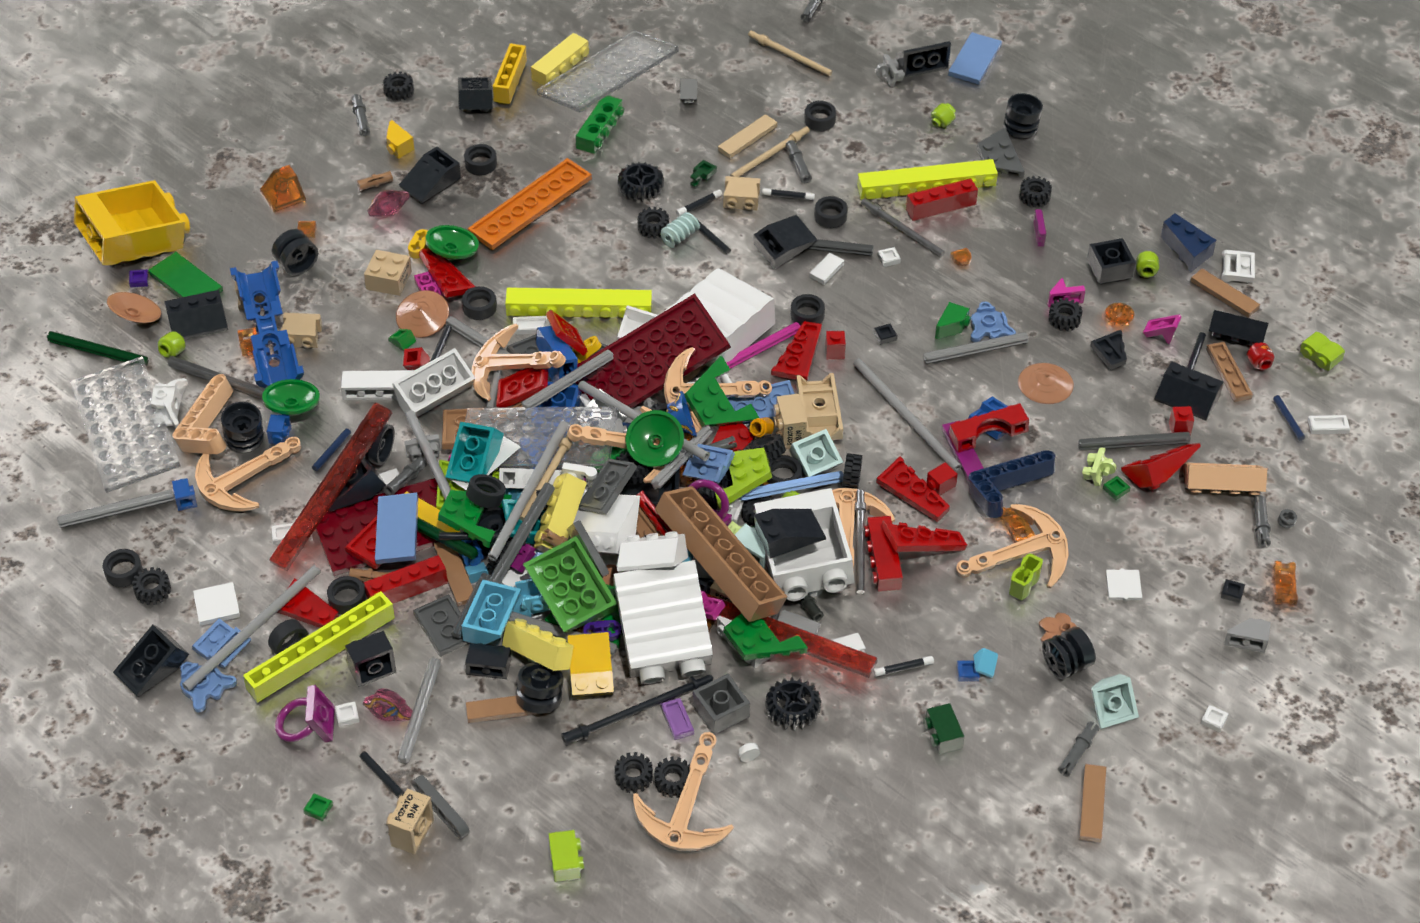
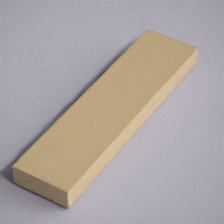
M765 114L720 144L718 151L730 159L775 129L778 122Z

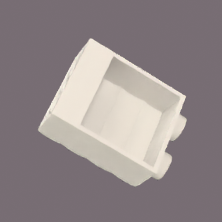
M719 268L711 272L705 280L699 282L690 292L683 295L675 304L666 309L668 310L694 293L699 298L731 346L730 349L705 363L708 367L720 356H723L726 363L729 362L775 324L774 298Z
M832 488L754 504L755 514L770 509H812L826 536V540L771 559L765 550L769 576L787 595L788 600H801L809 592L823 589L831 593L840 592L848 584L854 583L853 560Z
M695 560L681 562L674 567L640 569L614 574V589L630 678L640 676L642 684H652L665 680L664 672L680 669L682 677L697 676L705 673V665L711 664L713 653Z

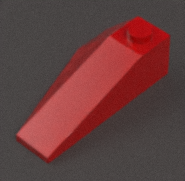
M1200 443L1186 444L1168 450L1166 453L1150 456V459L1138 460L1122 466L1121 471L1139 488L1157 489L1160 487L1159 484L1166 482L1201 445Z

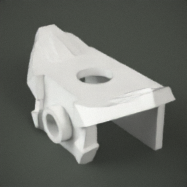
M185 378L170 381L168 384H155L151 400V407L157 409L155 426H174L176 429L179 425L177 419L181 398L188 385V381Z

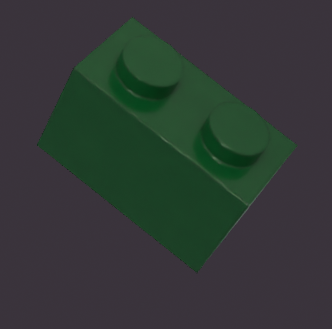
M951 704L927 708L923 723L925 729L930 731L932 746L937 748L939 754L962 749L965 736Z

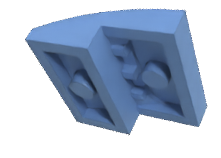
M698 444V447L710 453V457L707 461H703L696 456H693V458L689 457L683 476L699 480L706 479L719 484L728 471L735 453L733 450Z
M219 618L192 645V650L209 660L241 630L237 627L231 628ZM249 637L218 666L225 668L248 645L251 638Z

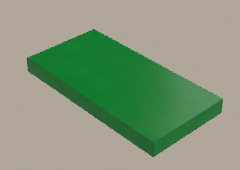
M174 252L148 270L150 276L179 298L219 290V293L223 291V287L177 252Z

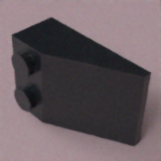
M458 77L459 110L471 112L472 109H479L481 112H487L489 109H493L491 77Z
M361 454L320 490L318 494L331 512L372 498L375 494L380 493L386 484L377 470Z
M770 509L754 515L756 532L770 559L826 540V536L812 509Z
M152 624L113 673L139 697L174 673L190 654L166 631Z

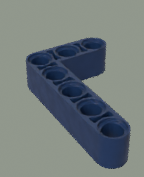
M1045 450L971 472L968 476L969 494L988 517L999 518L1003 515V496L999 491L1053 475L1055 473L1056 455L1052 451Z

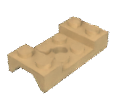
M830 373L822 381L809 382L801 375H797V394L799 393L807 420L806 437L827 429L832 440L843 439V424L834 373ZM822 403L823 406H817L815 404Z

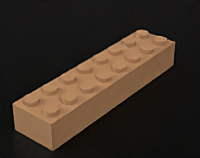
M690 486L664 492L655 511L672 531H677V534H685L687 549L744 617L751 622L778 614L787 599V595L697 490Z

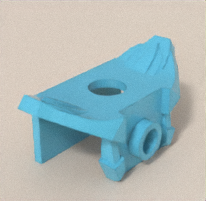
M532 579L515 582L516 587L521 589V593L513 612L531 617V614L550 611Z

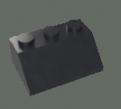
M948 41L896 53V60L899 63L898 70H903L905 73L904 78L948 69L951 42Z
M219 290L164 301L171 332L179 333L184 339L228 330Z
M1214 310L1209 331L1212 332V336L1222 338L1223 335L1230 336L1229 340L1240 342L1243 339L1248 341V345L1264 342L1269 323Z
M1171 361L1163 375L1154 400L1170 407L1191 406L1193 416L1207 421L1220 398L1224 381Z

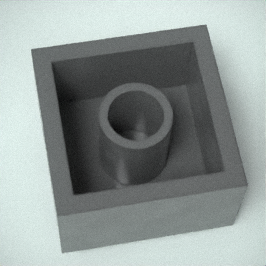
M729 674L693 691V706L714 735L750 717V702Z

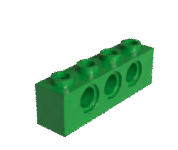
M603 95L576 134V149L595 154L598 148L602 147L604 139L608 138L611 129L616 126L617 120L624 114L622 99Z

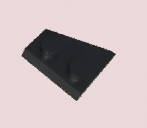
M1122 330L1095 339L1090 344L1091 348L1110 370L1125 365L1127 361L1126 352L1124 351L1125 345L1122 340Z

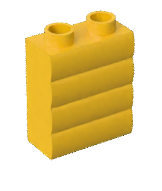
M155 180L75 196L74 224L102 265H114L122 261L136 260L143 256L149 257L162 252L177 251L183 248L184 234L190 232V223L185 213L179 214L175 208L171 193H164Z

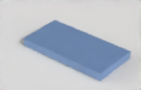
M971 32L949 69L948 76L979 85L1002 46V41Z
M790 380L771 384L772 391L766 397L757 395L750 398H727L735 411L752 404L759 418L768 417L773 421V417H776L773 405L776 404L777 396L795 393ZM746 421L742 424H744L746 427H749L751 421Z
M417 493L378 497L376 564L416 560Z

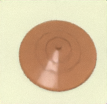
M423 290L412 293L398 306L396 323L399 329H409L414 337L417 338L433 335L446 323V319L449 316L448 303L442 295L434 291Z
M118 292L107 298L108 307L116 315L126 320L149 323L161 317L159 306L142 295Z
M1050 363L1030 365L1020 373L1018 378L1021 392L1030 400L1042 404L1062 402L1071 395L1074 388L1073 379L1070 374L1063 368Z

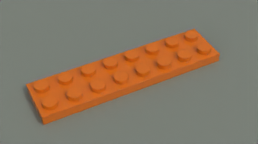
M566 158L471 225L468 231L473 233L478 241L494 250L592 179V174Z

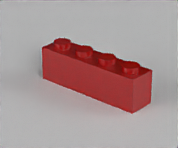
M970 178L907 194L906 211L912 221L974 206L977 203L978 188Z
M891 516L867 517V525L864 526L865 537H868V541H866L867 553H871L869 565L870 568L874 569V572H872L873 584L877 585L878 592L901 590L903 576L898 552H895L881 527L883 520H888L892 524Z
M436 555L364 582L366 598L369 599L381 591L394 604L448 584L447 571L440 556Z

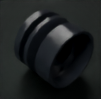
M1017 93L1012 95L1008 99L1003 127L1006 128L1007 133L1018 138L1034 136L1038 131L1043 109L1042 102L1031 94Z
M240 401L232 403L224 409L221 415L224 441L228 448L240 453L257 449L263 442L264 432L262 416L256 405Z
M1074 626L1065 630L1060 635L1046 639L1042 644L1045 662L1051 672L1059 679H1065L1077 673V670L1082 671L1095 664L1096 656L1093 644L1087 634L1079 627Z

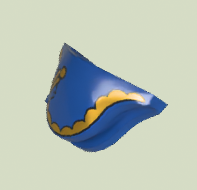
M680 391L677 399L667 404L666 412L673 415L679 421L684 433L697 437L684 392Z

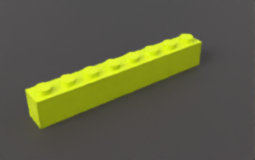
M993 159L858 173L857 188L861 200L863 198L868 200L905 196L970 178L977 188L996 186L998 172Z
M507 288L505 301L506 316H546V313L552 310L560 317L623 318L627 306L651 313L652 290Z
M380 591L244 674L246 690L257 703L343 651L345 645L364 638L395 618L393 604Z

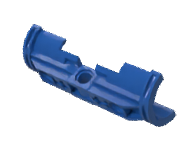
M271 261V264L262 272L247 275L246 273L239 272L236 267L230 268L232 279L237 282L246 318L248 321L253 320L256 323L257 335H251L254 349L252 351L257 369L254 377L256 384L263 388H267L272 383L281 380H300L304 375L303 366L298 365L294 344L289 342L287 330H277L275 317L283 314L279 299L281 289L277 277L279 270L278 261ZM256 296H262L265 300L261 303H257L254 300V298ZM263 308L266 316H261L260 309ZM269 344L273 347V354H270ZM277 360L280 364L277 367H272L269 365V362Z

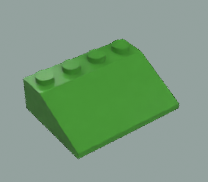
M577 536L523 564L563 633L600 620L616 611L617 602Z

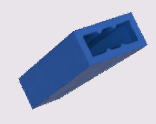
M552 326L537 327L536 344L539 351H560L566 358L563 366L559 368L552 366L549 368L548 373L552 382L577 369L578 358L569 345L556 336Z

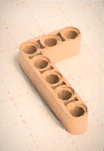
M218 374L209 381L173 432L172 437L182 452L219 454L226 449V443L219 431L209 428L233 393V388L224 374Z

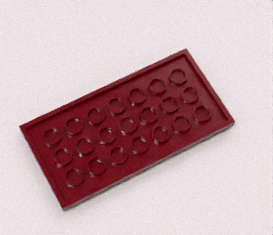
M694 293L577 364L578 368L606 350H610L614 357L611 361L578 380L576 384L579 385L581 381H585L633 408L664 389L668 369L675 358L691 347L695 349L689 358L687 368L683 372V377L730 349L731 346ZM586 393V395L588 396V398L592 401V399H593L594 397H592V396H590V395H588V394Z
M433 478L402 487L394 495L404 494L406 491L417 493L418 498L436 507L438 484L436 479ZM385 493L331 512L327 509L311 514L333 577L350 572V568L361 569L369 566L347 553L345 547L377 516L378 497L388 496ZM417 530L416 552L434 547L433 543L439 542Z

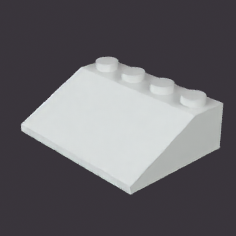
M619 495L606 515L578 508L573 523L578 520L582 522L598 553L619 555L621 543L627 540L628 536L636 535L640 496Z

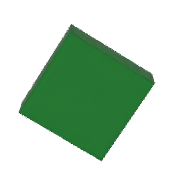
M1116 476L1103 484L1102 489L1117 500L1130 492L1131 487L1119 476Z
M314 793L303 809L305 815L323 821L332 808L333 801Z

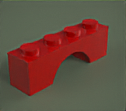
M1020 403L1010 405L1006 408L950 424L949 437L959 453L976 448L977 438L987 431H1002L1010 437L1028 432L1029 418Z

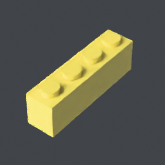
M572 33L531 66V79L547 88L589 54V41Z
M569 473L556 477L553 483L555 490L547 502L548 507L541 517L542 524L540 530L534 538L535 549L545 553L554 548V546L541 539L543 533L547 535L545 532L547 528L568 540L569 533L566 529L574 522L587 482Z
M517 618L515 621L507 622L503 646L509 647L511 650L553 671L570 669L574 646L567 643L566 639L555 637L552 632L542 631L539 626L530 625L524 619Z

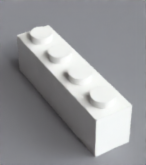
M415 370L343 371L341 383L343 400H398L392 383Z

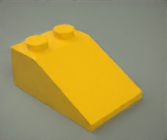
M609 632L567 635L568 643L574 646L570 664L572 697L613 694Z

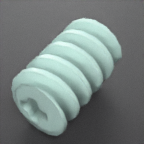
M685 212L662 228L661 238L668 247L674 248L675 245L680 244V241H684L690 234H694L695 231L699 230L700 224L696 217Z

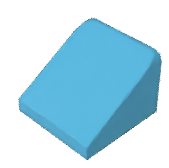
M484 562L475 566L464 567L470 583L477 582L482 573L488 574V569Z
M982 648L973 655L976 672L992 678L998 654Z

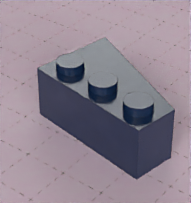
M1176 213L1163 223L1161 238L1172 251L1175 250L1179 259L1187 264L1190 272L1213 256L1217 240Z

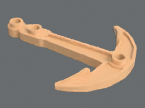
M517 324L510 325L491 337L476 355L472 365V373L476 378L473 383L474 389L483 399L490 401V384L487 381L490 371L521 368L545 369L552 366L559 368L564 365L566 361L565 356L560 351H539L533 354H497L500 346L505 348L512 335L519 328Z
M693 347L678 355L667 371L664 383V395L667 404L674 402L680 391H683L685 394L694 384L683 382V372L686 370L689 358L695 350ZM762 380L759 383L756 381L718 383L726 397L750 398L757 395L766 397L772 391L771 383L766 380ZM745 385L748 386L750 390H746ZM762 385L767 386L768 390H765ZM673 389H676L678 391V394H675L673 392ZM691 411V418L697 434L702 429V426L699 424L693 411Z
M642 406L640 411L644 413L651 411V409ZM578 424L571 425L567 432L568 439L572 442L581 440L591 445H609L627 449L626 433L607 431L606 429L590 426L582 427ZM659 440L654 441V445L660 444ZM665 466L654 467L643 479L644 483H650Z
M289 437L285 442L276 444L264 451L263 454L217 478H213L211 473V454H203L196 465L195 479L200 494L207 502L220 509L248 511L259 508V503L245 499L236 493L231 496L227 491L265 468L282 462L290 454H297L301 449L300 439Z
M833 489L832 492L836 505L839 508V515L852 556L854 570V548L852 546L855 503L857 502L858 489ZM865 492L866 510H870L869 514L876 517L891 516L892 523L895 522L892 512L885 503L872 494Z
M1011 504V510L1021 515L1030 525L1035 523L1041 533L996 551H988L973 556L969 561L962 560L958 562L956 567L957 575L967 578L971 573L978 574L993 569L996 565L1025 557L1029 553L1035 554L1049 550L1052 561L1051 576L1047 587L1051 588L1059 581L1065 571L1069 556L1067 538L1061 526L1047 513L1028 505ZM1057 534L1059 537L1054 538L1052 535ZM984 559L986 562L981 563L979 560ZM962 565H965V566H967L968 568H967V569H962L961 566H962Z
M705 732L699 738V746L696 747L690 764V773L669 823L656 818V813L645 805L637 793L633 794L634 809L640 824L649 836L670 849L699 851L721 842L734 829L732 824L721 828L703 829V833L687 829L702 777L707 772L713 753L712 749L716 745V737L711 732ZM710 741L711 745L706 746L703 742ZM701 759L705 763L703 765H699L697 761ZM673 836L677 837L678 841L672 842L670 838Z

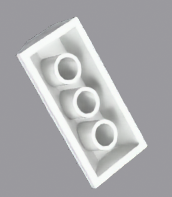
M454 348L398 379L392 385L399 405L405 415L408 411H414L416 416L419 417L472 387L476 378Z

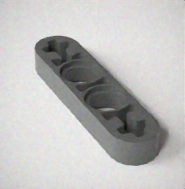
M423 775L412 780V785L418 793L431 797L433 811L458 839H462L470 833L465 821Z

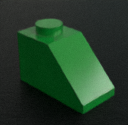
M949 302L936 325L935 339L962 333L965 326L968 327L971 321V316H969L970 308Z

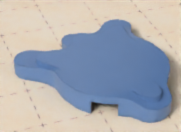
M981 302L976 313L971 316L973 332L970 339L973 342H979L984 336L994 339L1016 334V331L1008 325L1005 313L1003 311L1002 313L996 311L995 307L989 302Z
M185 662L180 667L182 678L180 683L181 690L187 698L193 701L195 712H203L205 710L208 698L219 700L225 689L233 688L237 685V679L234 676L224 675L218 668H215L194 688L187 691L182 686V683L201 666L198 663Z

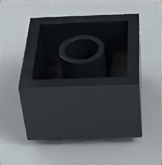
M1123 238L1089 245L1087 261L1099 284L1133 278L1136 261Z
M384 630L345 645L349 670L358 688L397 673L393 648Z

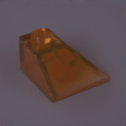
M290 165L274 170L260 188L261 194L274 213L306 201L298 177Z

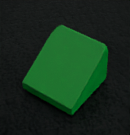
M399 329L388 338L389 342L401 350L409 348L416 342V338L409 329Z

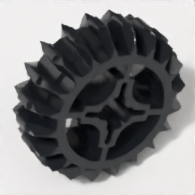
M645 161L644 163L638 162L635 164L632 162L631 166L626 165L625 168H621L617 185L620 193H623L624 197L628 196L629 200L635 199V201L642 200L643 202L644 199L650 201L651 197L656 198V195H659L661 190H663L664 177L658 166H653L652 163L647 164Z
M791 677L790 681L783 678L782 683L776 681L775 686H771L766 694L765 707L768 716H771L772 722L777 721L778 726L784 724L785 729L789 726H792L794 730L797 726L803 729L805 724L810 726L812 721H816L817 715H819L821 710L819 691H816L815 685L810 686L809 681L803 683L801 677L798 681H795L793 677ZM777 702L781 703V706L784 707V709H782Z

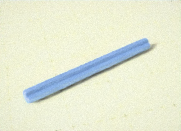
M837 471L758 486L740 497L741 501L790 491L843 482V472Z

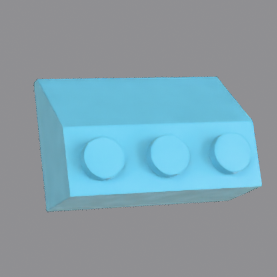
M482 580L462 624L463 641L485 645L501 638L521 593V589Z

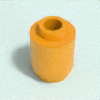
M768 417L756 418L750 424V432L755 437L772 434L774 422Z

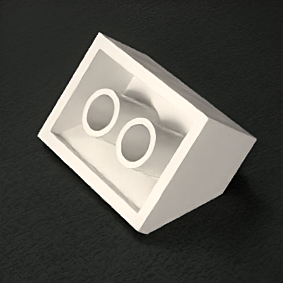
M677 531L665 533V536H658V533L648 534L644 538H640L639 535L628 536L627 540L622 542L620 546L617 571L674 567L688 558L685 534H677Z

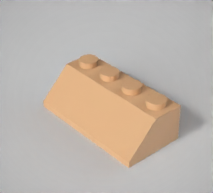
M1190 462L1183 464L1185 487L1190 489V492L1200 493L1202 489H1210V493H1221V490H1229L1230 494H1241V491H1248V494L1260 495V491L1266 492L1267 468L1260 465Z

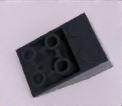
M436 146L420 158L400 182L399 187L423 203L461 179L460 163Z
M797 214L769 224L753 234L754 245L774 269H777L818 241Z

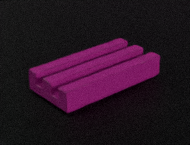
M1035 209V220L1033 223L1037 246L1044 247L1046 229L1043 212L1041 209Z

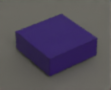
M148 269L129 271L130 288L148 286Z

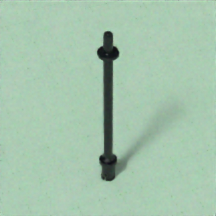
M710 674L697 680L690 676L689 683L592 724L583 725L581 723L577 728L561 733L562 740L566 746L581 739L586 740L590 733L684 693L694 691L712 682L714 678Z

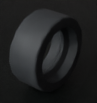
M826 101L811 102L805 108L804 123L815 131L829 130L836 123V108ZM816 113H823L828 115L829 117L818 119L813 117L812 115Z
M486 144L470 146L464 153L465 168L474 175H487L491 173L497 166L496 151L493 147ZM476 157L489 158L488 161L481 163L472 161Z
M835 196L819 199L815 204V221L825 228H838L842 226L847 220V204L843 199ZM825 209H835L839 211L840 214L831 216L826 215L821 211Z
M482 286L468 289L462 296L464 314L473 320H484L493 316L497 309L495 293L490 288ZM478 299L490 302L483 307L469 305L472 301Z
M802 294L797 296L791 303L790 315L794 323L798 322L799 325H802L804 321L821 324L825 317V303L816 295ZM803 307H811L818 312L812 315H805L797 310Z
M781 455L768 461L771 473L779 468H787L792 470L795 475L784 479L772 474V478L767 480V484L801 478L802 466L794 457Z
M478 474L470 479L466 495L471 502L478 506L495 508L502 504L506 487L504 483L493 476Z
M130 549L112 551L103 561L102 568L106 580L116 587L132 585L134 576H138L137 573L139 571L143 573L139 555ZM130 562L134 564V567L127 573L115 574L111 572L112 568L119 563Z
M343 576L333 580L327 589L329 605L338 611V614L343 615L366 601L364 584L361 580L352 576ZM352 589L358 592V596L351 601L342 602L335 599V595L342 590Z
M285 620L276 626L269 635L268 646L277 655L308 636L309 633L298 620ZM293 635V637L288 642L283 644L289 636Z

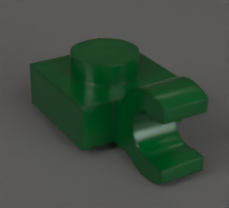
M702 160L693 168V174L690 176L693 181L690 185L696 188L702 179L708 180L717 172V166Z

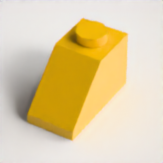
M393 120L389 121L386 137L387 150L399 159L415 150L413 136Z

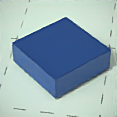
M974 660L957 661L958 682L979 681L980 676L976 672Z

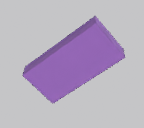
M681 698L661 703L662 712L674 740L694 735L693 726Z

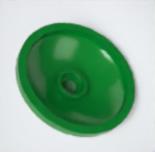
M453 225L433 227L426 233L425 237L428 248L436 255L446 259L461 260L469 258L477 252L479 246L478 239L473 233Z
M287 379L269 385L263 391L262 400L264 405L274 413L293 416L304 414L313 409L320 400V393L316 386L307 381Z
M651 410L640 414L631 422L626 433L628 452L636 462L647 467H661L671 463L680 454L684 445V432L681 424L673 415L661 410ZM659 440L660 444L654 445V441Z

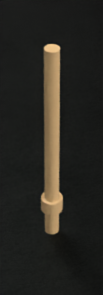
M750 31L748 34L749 37L757 40L763 46L767 45L829 77L832 74V70L770 40L769 37L763 34L760 35L754 31Z
M804 127L798 132H793L789 135V138L736 170L730 176L740 177L786 148L785 144L789 140L797 143L801 140V137L810 132L809 128Z
M567 435L561 440L557 453L519 518L521 521L524 520L537 497L536 490L541 489L544 483L549 482L564 454L570 450L573 443L568 439Z

